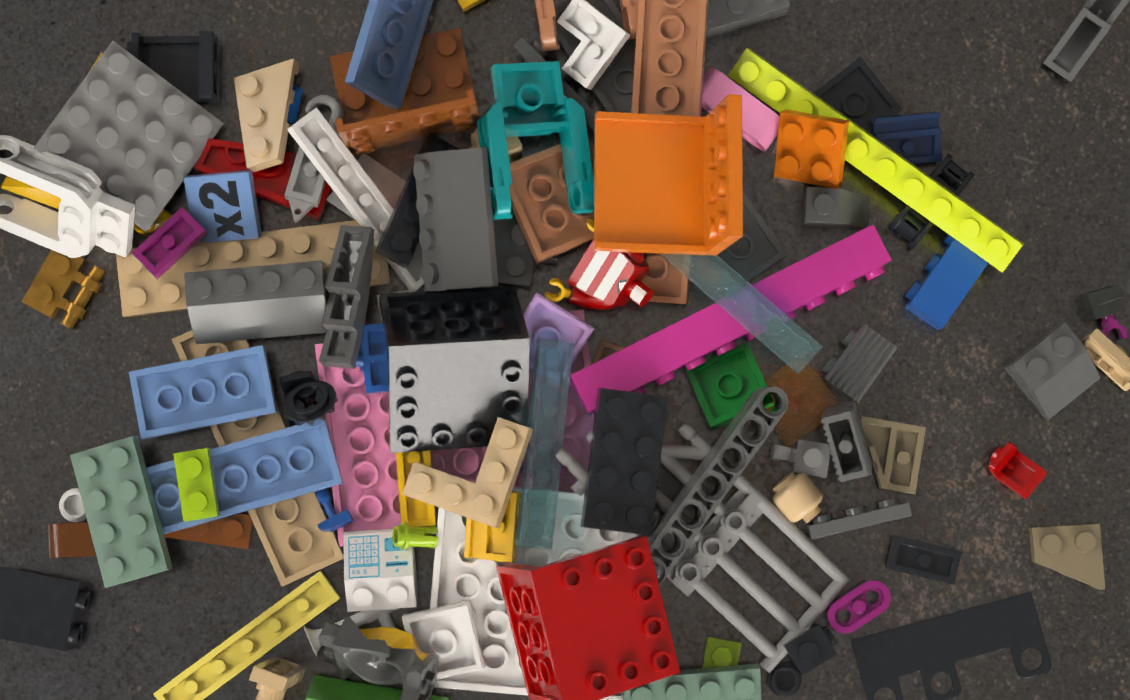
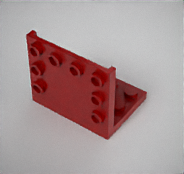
M641 535L542 566L511 562L496 566L530 700H600L681 673L647 536Z

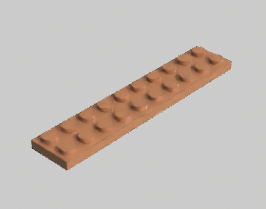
M709 0L638 1L631 113L701 117ZM644 253V260L648 263L649 270L641 282L653 290V295L648 302L688 304L692 255Z

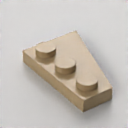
M295 58L234 78L246 166L252 172L284 162L288 138L287 129L290 125L287 123L289 106L293 103L295 95L292 87L294 75L298 74L300 65Z

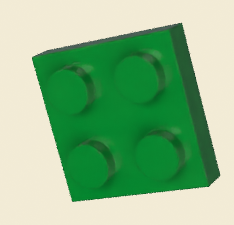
M748 342L720 356L717 354L705 359L706 362L690 371L685 367V372L711 431L730 424L751 393L759 387H767ZM767 393L764 396L763 406L765 409L774 406L771 393Z

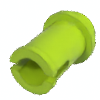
M403 522L400 526H395L393 529V545L401 550H406L408 547L436 548L439 536L432 535L437 534L438 529L436 526H409Z

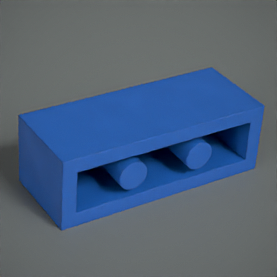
M949 234L943 241L948 244L941 255L935 253L924 269L929 273L922 283L916 280L905 295V297L910 299L905 308L936 330L946 325L988 264L987 261Z

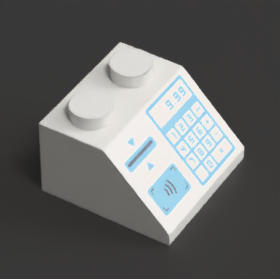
M393 529L344 532V584L348 612L417 606L418 581L414 547H408L406 550L395 547L392 541Z

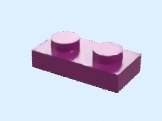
M182 207L137 247L132 254L158 280L204 238L207 232Z

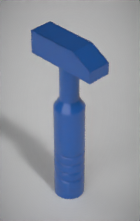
M328 488L315 492L318 502L323 505L329 518L317 524L322 532H333L354 521L348 510L336 514L331 503L332 497Z

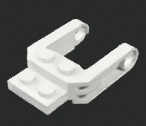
M0 135V150H9L13 153L9 158H0V173L61 199L59 212H56L25 198L22 200L9 194H0V206L6 205L13 209L9 214H0V229L71 258L89 254L95 245L107 252L127 257L132 249L134 204L103 192L100 188L102 181L92 169L48 151L39 152L34 149L33 145L14 137Z

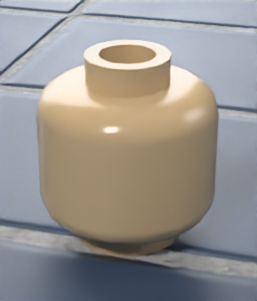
M790 472L772 488L775 492L772 497L773 504L790 522L795 523L803 519L805 523H808L821 512L818 504L822 501L823 493L805 473L795 475L793 472Z

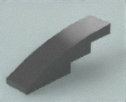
M340 226L325 288L330 294L322 325L327 329L319 359L323 366L356 368L369 300L374 229L372 227Z

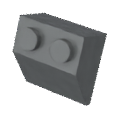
M1066 323L1055 326L1004 368L1047 421L1100 379L1088 350Z

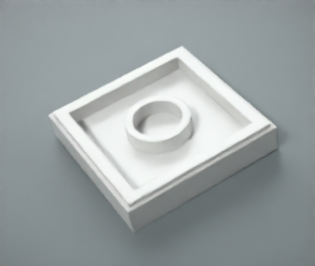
M470 600L403 614L402 621L405 632L415 637L418 646L423 652L438 657L439 668L436 679L485 669L486 665Z

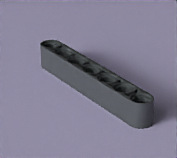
M759 387L751 393L654 527L651 536L647 537L659 585L669 575L786 412L789 399L783 389L779 387ZM767 393H771L775 399V405L770 411H767L763 406V399ZM750 420L755 426V433L750 439H747L743 434V426ZM731 448L735 454V460L731 466L726 467L722 456L727 449ZM711 476L714 479L715 488L711 494L706 495L702 490V483L704 479ZM691 504L694 507L695 516L690 522L685 523L682 519V510L685 506ZM672 533L675 539L674 545L670 550L664 551L661 546V540L665 534Z

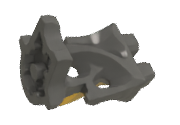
M345 617L342 625L331 622L325 623L318 638L320 645L326 646L323 655L324 661L338 666L342 680L358 675L363 680L377 685L390 686L401 683L403 684V693L400 700H431L438 674L439 659L435 655L423 652L412 634L390 627L359 629L350 617Z

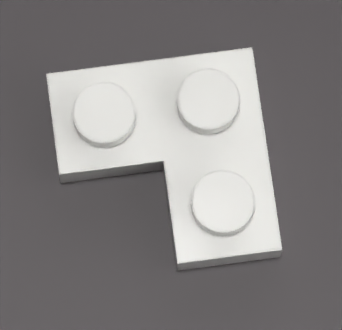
M572 0L557 22L581 40V42L562 69L585 88L592 90L628 40L630 34L586 0Z

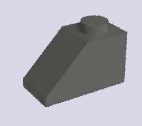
M806 187L802 193L801 226L863 230L869 227L870 196L844 189Z

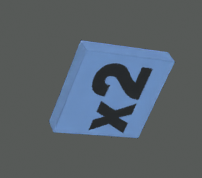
M252 170L184 177L189 214L207 232V235L200 240L201 242L255 239L262 236Z

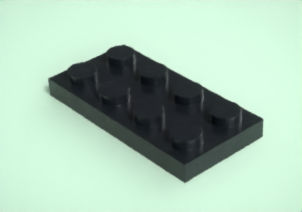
M598 388L580 527L651 536L668 397Z

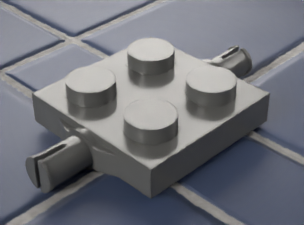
M512 217L511 219L493 220L498 285L530 289L532 274L537 264L517 219ZM559 255L539 263L557 266Z

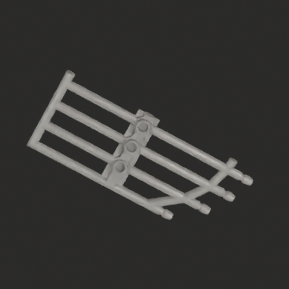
M684 422L678 430L686 440L690 441L692 446L663 444L660 462L679 481L686 485L693 474L676 458L704 460L713 446L704 437L697 434L691 425ZM591 430L586 436L590 444L593 430ZM561 448L555 456L578 479L571 488L578 495L582 496L585 493L588 469L578 460H575L569 451ZM722 456L724 465L726 467L731 466L732 464ZM741 474L733 484L737 490L725 504L720 502L713 512L715 515L700 530L667 578L687 597L694 590L704 597L766 656L759 665L765 671L771 673L787 654L783 644L808 630L852 579ZM702 484L703 492L706 495L711 494L712 492ZM657 488L655 505L665 513L673 502ZM682 512L683 521L685 523L690 522L691 519ZM762 513L833 579L821 595L750 529ZM740 538L811 605L798 621L727 554ZM661 540L662 549L664 551L670 550L671 547ZM717 564L788 630L776 646L704 580Z

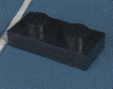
M893 535L885 569L954 585L962 552Z

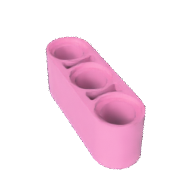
M709 66L703 76L702 107L711 112L728 94L742 95V137L756 148L765 152L778 136L780 116L722 72Z

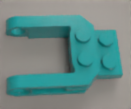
M559 61L494 64L491 67L495 101L477 121L480 148L487 147L493 220L511 219L513 217V214H510L511 196L509 186L512 185L506 137L550 135L553 132H558L560 136L570 210L573 214L592 213L594 210V179L584 108L574 99L567 98L563 94Z

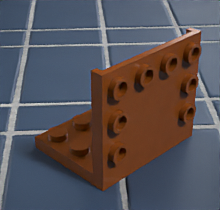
M460 27L423 35L401 109H391L345 83L354 51L329 56L338 99L344 109V121L342 118L335 119L337 132L352 155L366 154L377 149L422 140L430 133L440 136L477 128V121L480 119Z

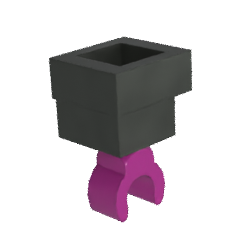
M1120 284L1080 295L1088 321L1101 318V332L1109 340V331L1111 329H1115L1118 332L1120 339L1127 338L1125 327L1119 324L1114 315L1120 313L1117 299L1124 297Z

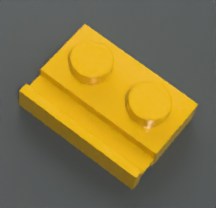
M512 491L500 528H494L467 518L464 557L511 563L516 561L521 492Z

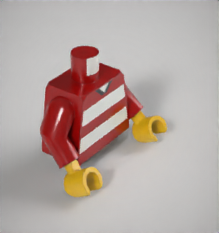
M587 218V226L590 231L594 232V221ZM593 239L567 281L571 285L569 289L565 288L562 280L553 278L549 283L560 287L561 290L557 294L545 291V296L552 302H558L566 298L567 303L586 309L610 310L616 306H625L630 299L640 307H643L653 295V290L641 282L649 270V265L644 260V253L594 251Z

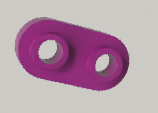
M864 581L830 604L826 614L828 624L839 633L847 634L857 630L888 608L891 601L889 589L880 581ZM871 590H874L878 596L874 603H868L866 600V594ZM842 609H846L849 612V619L845 622H840L837 617L838 612Z

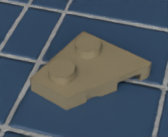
M860 416L879 488L916 494L926 427Z
M1100 524L1029 528L1032 562L1078 580L1095 589L1105 590Z

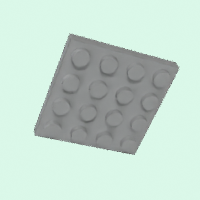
M112 41L35 144L34 149L39 152L48 151L92 169L102 181L100 188L103 192L135 205L134 224L146 232L183 182L184 177L188 175L200 158L208 138L213 139L224 123Z

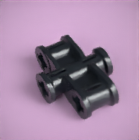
M948 153L930 174V177L958 196L975 174L972 171L967 173L952 160L953 156ZM905 205L887 228L889 230L895 229L910 242L909 246L914 249L934 223L909 205Z

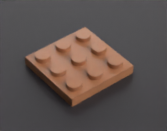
M588 134V142L594 179V145ZM561 144L510 163L512 185L509 186L511 208L536 264L589 243L594 239V232L590 231L587 226V218L594 221V210L592 213L573 214L570 210Z

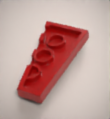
M208 138L203 152L194 166L195 172L211 174L249 170L246 166L243 143ZM285 151L282 164L252 172L256 196L291 209L289 200H286L284 195L297 153ZM327 181L319 207H313L306 216L320 220L328 202L326 199L333 191Z

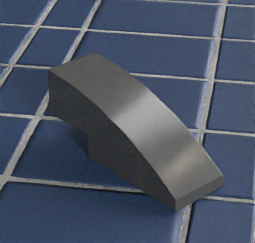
M1086 0L1043 64L1071 82L1130 0Z

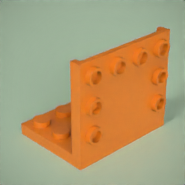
M728 94L706 117L601 111L595 113L594 251L716 256L743 237L742 95Z

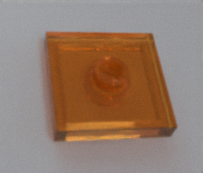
M802 353L765 380L767 387L783 389L789 399L786 412L773 429L786 447H790L798 439H801L821 424L822 412L825 407L839 404ZM774 406L766 408V410L770 411Z

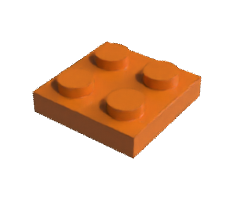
M788 109L782 110L779 118L774 177L828 188H840L843 180L849 121Z

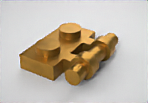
M51 250L22 302L52 319L56 317L58 311L62 308L67 312L60 323L73 329L78 318L82 319L87 310L84 308L93 292L97 293L102 285L99 281L105 270L93 264L86 276L81 271L87 260L81 257L71 258ZM77 282L81 284V287L71 302L66 297L74 283Z

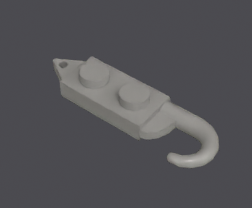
M330 95L313 97L308 102L305 112L310 113L315 106L320 104L329 106L332 112L329 125L339 136L335 119L342 118L344 121L342 104ZM300 146L284 195L285 199L289 200L295 223L303 218L313 207H319L326 184L324 177Z

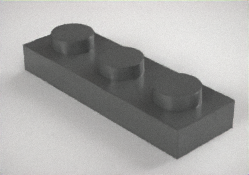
M896 497L879 501V508L866 511L865 505L845 509L846 516L833 519L832 513L815 516L812 519L813 524L805 526L809 539H816L912 516L909 502L899 503V499Z

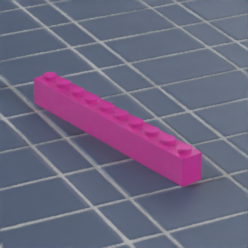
M871 225L570 375L568 379L588 415L595 412L598 388L644 394L646 392L644 386L654 381L660 386L674 379L676 375L673 371L683 366H686L687 370L690 371L706 362L705 355L716 350L718 356L737 347L734 342L735 340L745 335L748 341L767 332L764 327L765 325L775 320L778 326L797 317L794 312L795 310L806 305L809 311L825 303V295L836 291L839 296L855 288V280L865 276L867 281L885 273L886 271L883 266L892 261L874 225Z

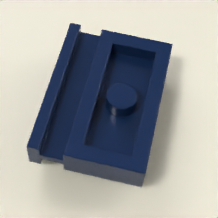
M933 111L871 117V123H873L872 135L912 164L942 161L941 128L939 127L940 112Z

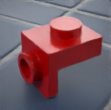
M1010 441L1004 447H999L995 450L988 466L994 478L1025 500L1047 475L1045 469L1019 452Z

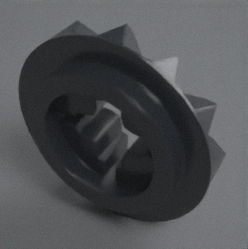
M318 380L308 381L296 386L287 394L283 402V410L288 420L295 421L298 426L303 425L305 422L312 426L315 420L321 419L325 421L326 413L335 412L334 404L338 402L335 389L329 383Z

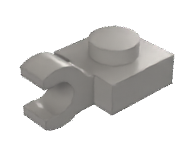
M797 439L795 449L781 445L771 446L769 460L793 463L791 472L794 474L805 473L809 477L826 479L831 449L828 448L829 444Z

